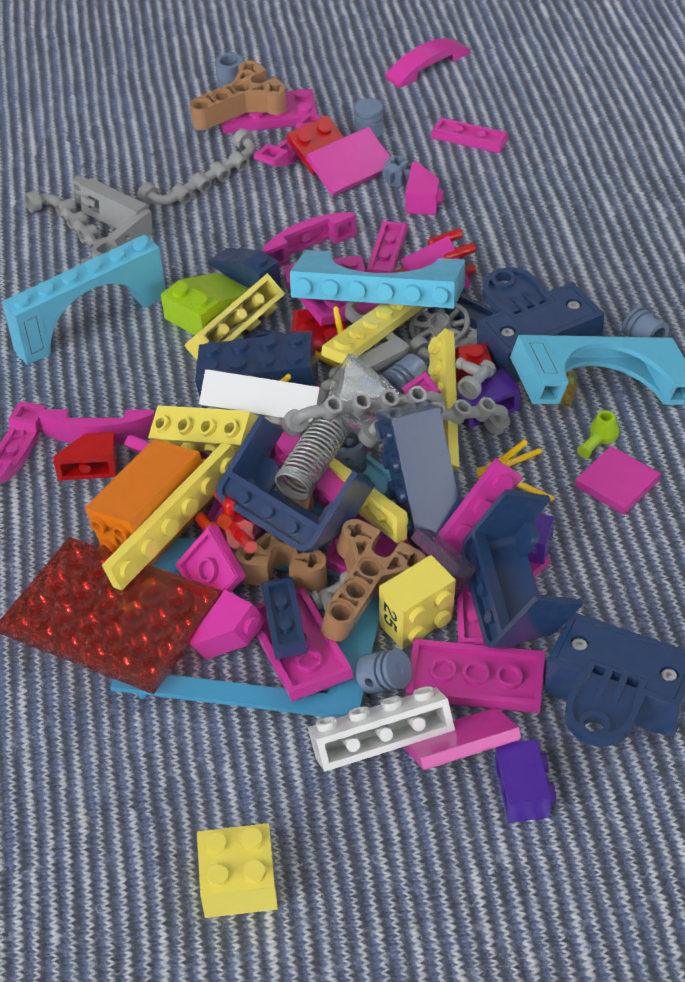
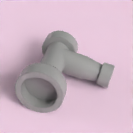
M459 357L455 363L456 368L463 369L473 375L463 377L458 383L459 392L470 400L477 398L481 393L482 382L496 373L495 365L489 360H483L477 365Z
M347 571L341 573L339 582L320 592H317V590L311 592V596L318 609L324 607L326 612L328 603L348 575Z

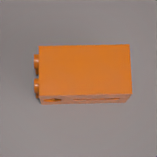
M153 439L85 507L90 520L89 524L100 542L99 547L106 555L111 556L203 463L199 451ZM214 496L189 520V522L162 548V550L145 567L150 568L158 560V558L174 543V541L191 525V523L195 520V516L199 512H203L207 508V506L215 499Z

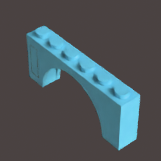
M144 234L2 301L14 351L27 365L52 354L51 338L59 317L76 298L95 287L107 284L125 285L129 287L131 295L144 308L160 301L161 293L166 290L159 247Z
M306 250L290 271L291 297L454 308L465 286V260L438 258L437 261L427 267L406 272L371 273L356 271L338 265L332 260V251Z
M518 335L510 356L532 404H560L569 383L566 377L567 371L582 366H600L623 372L639 380L657 395L663 405H685V358L673 338Z

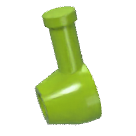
M604 410L596 415L590 426V437L577 448V453L582 458H589L592 451L600 443L610 444L618 439L619 424L613 412Z

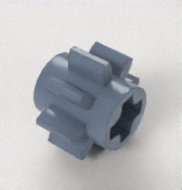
M396 155L390 157L388 161L384 162V168H382L383 179H388L389 184L394 187L406 185L412 164H407V158L404 156Z

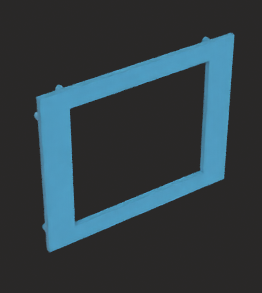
M177 538L149 568L110 686L111 691L138 694L140 699L150 695L335 718L349 715L350 710L362 706L364 691L359 686L356 678V665L360 657L373 652L379 623V599L376 595L350 635L338 644L352 668L354 678L329 687L328 694L316 692L291 702L284 688L152 673L182 576L175 564L196 540ZM280 565L276 569L289 571L290 566ZM327 568V575L340 576V574Z

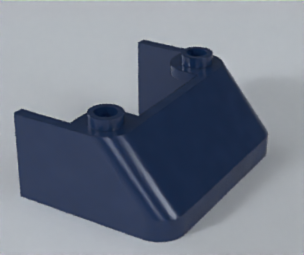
M259 415L218 482L216 488L217 497L222 503L226 499L225 495L232 497L236 502L234 511L303 553H311L340 535L342 527L347 520L356 518L375 484L352 470L334 502L328 504L320 517L274 490L276 487L275 476L281 468L277 462L268 456L284 430Z
M505 489L462 542L461 558L482 637L485 645L489 648L503 649L555 634L583 605L581 599L539 595L528 554L539 541V532L534 519L550 502L548 495Z

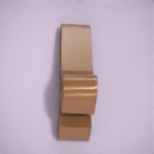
M244 61L238 66L239 73L232 83L191 100L192 125L198 130H206L246 112L282 114L287 110L286 86L276 77L267 81L266 69L259 63Z
M289 480L295 486L307 490L305 487H302L294 483L292 480ZM287 483V485H288L291 489H293V490H295V491H297V492H299V493H303V494H307V493H308V492H303V491L297 490V489H295L294 487H292L289 483ZM313 493L310 498L301 501L286 496L308 511L314 512ZM269 532L255 541L257 550L254 553H247L242 546L236 550V559L246 574L242 580L243 583L261 586V583L271 581L274 569L280 565L290 566L289 575L293 577L295 590L304 587L306 591H319L328 583L327 562L324 553L319 550L303 553Z
M359 519L347 520L341 530L337 552L345 560L348 575L328 603L321 625L323 635L331 641L340 642L345 640L374 596L379 594V586L425 559L424 553L400 541L390 556L380 557L373 551L375 550L381 530Z

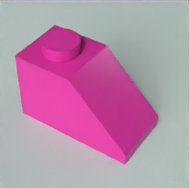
M412 162L405 192L406 213L436 215L438 205H443L444 190L439 189V178L418 162Z
M224 590L187 643L203 658L210 659L248 646L254 636L260 631L266 618L252 603Z

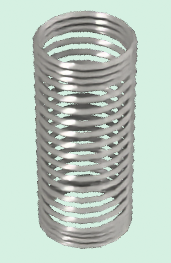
M340 414L333 421L342 427L345 434L334 423L318 419L321 417L313 418L302 437H300L289 457H287V460L282 465V468L279 469L275 476V483L283 494L299 501L310 498L313 490H315L318 482H320L323 474H325L328 466H330L333 458H335L337 451H339L350 433L348 422ZM319 421L326 422L334 426L336 429H338L341 435H339L338 432L334 430L332 427L326 424L319 423ZM324 427L330 429V430L333 431L335 434L329 432V431L326 430ZM281 475H283L284 479H285V480L287 481V483H289L292 487H294V488L297 489V490H300V491H303V492H308V493H307V494H303V493H299V492H297V491L291 489V488L283 481ZM285 475H288V477H289L294 483H296V484H298V485H300V486H302V487H305L307 490L295 486L293 483H291V482L287 479V477H286Z

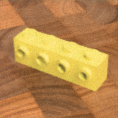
M267 273L184 346L197 360L199 344L244 338L241 332L245 329L251 332L261 323L258 317L262 314L267 317L276 310L278 306L275 303L285 293Z
M158 405L148 438L195 451H203L209 455L224 442L232 445L236 454L258 416L251 411Z

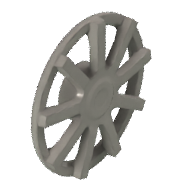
M457 303L455 305L456 309L449 316L444 313L445 308H439L438 313L431 315L427 309L432 307L424 306L411 319L409 325L410 335L413 339L417 336L426 337L432 334L428 341L430 343L433 337H437L446 328L454 332V340L459 342L462 338L465 339L467 337L471 324L469 313L463 306ZM461 312L465 316L462 320L452 321ZM422 313L428 318V323L417 322L416 319ZM464 325L461 331L451 328ZM414 328H427V330L416 334Z

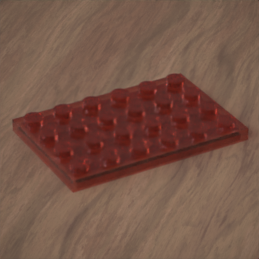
M69 537L0 619V634L154 695L189 648L200 624L223 593L222 590L147 564L121 591L112 586L102 566L114 552Z

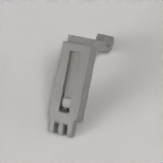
M75 176L73 178L75 184L74 191L76 193L75 201L82 204V212L116 228L108 237L91 247L92 259L144 234L147 236L152 234V216L147 204L92 178L86 179L82 176Z
M348 301L345 307V317L353 324L365 315H360L354 310L356 309L357 302ZM390 332L373 345L375 348L361 354L347 366L341 364L330 369V379L321 383L320 387L326 391L324 402L330 396H337L342 402L353 399L356 395V382L361 377L370 374L382 376L386 370L408 355L409 345Z

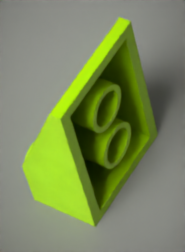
M218 272L180 279L161 293L164 318L196 335L249 288Z

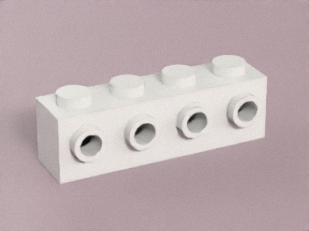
M205 369L199 405L209 409L251 411L257 416L261 415L275 425H281L282 419L288 411L323 404L326 391L315 386ZM313 418L308 419V426Z
M427 686L416 689L413 695L386 698L381 702V705L371 708L365 706L354 708L349 711V715L339 718H322L316 722V725L308 727L315 758L325 772L455 731L448 698L436 687Z

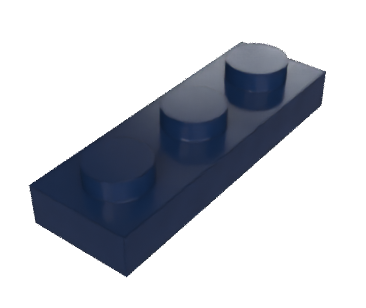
M293 577L261 583L275 660L308 653Z

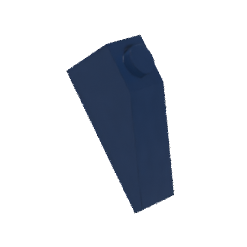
M226 248L208 260L209 265L249 289L267 273L279 287L281 286L279 261L262 250Z

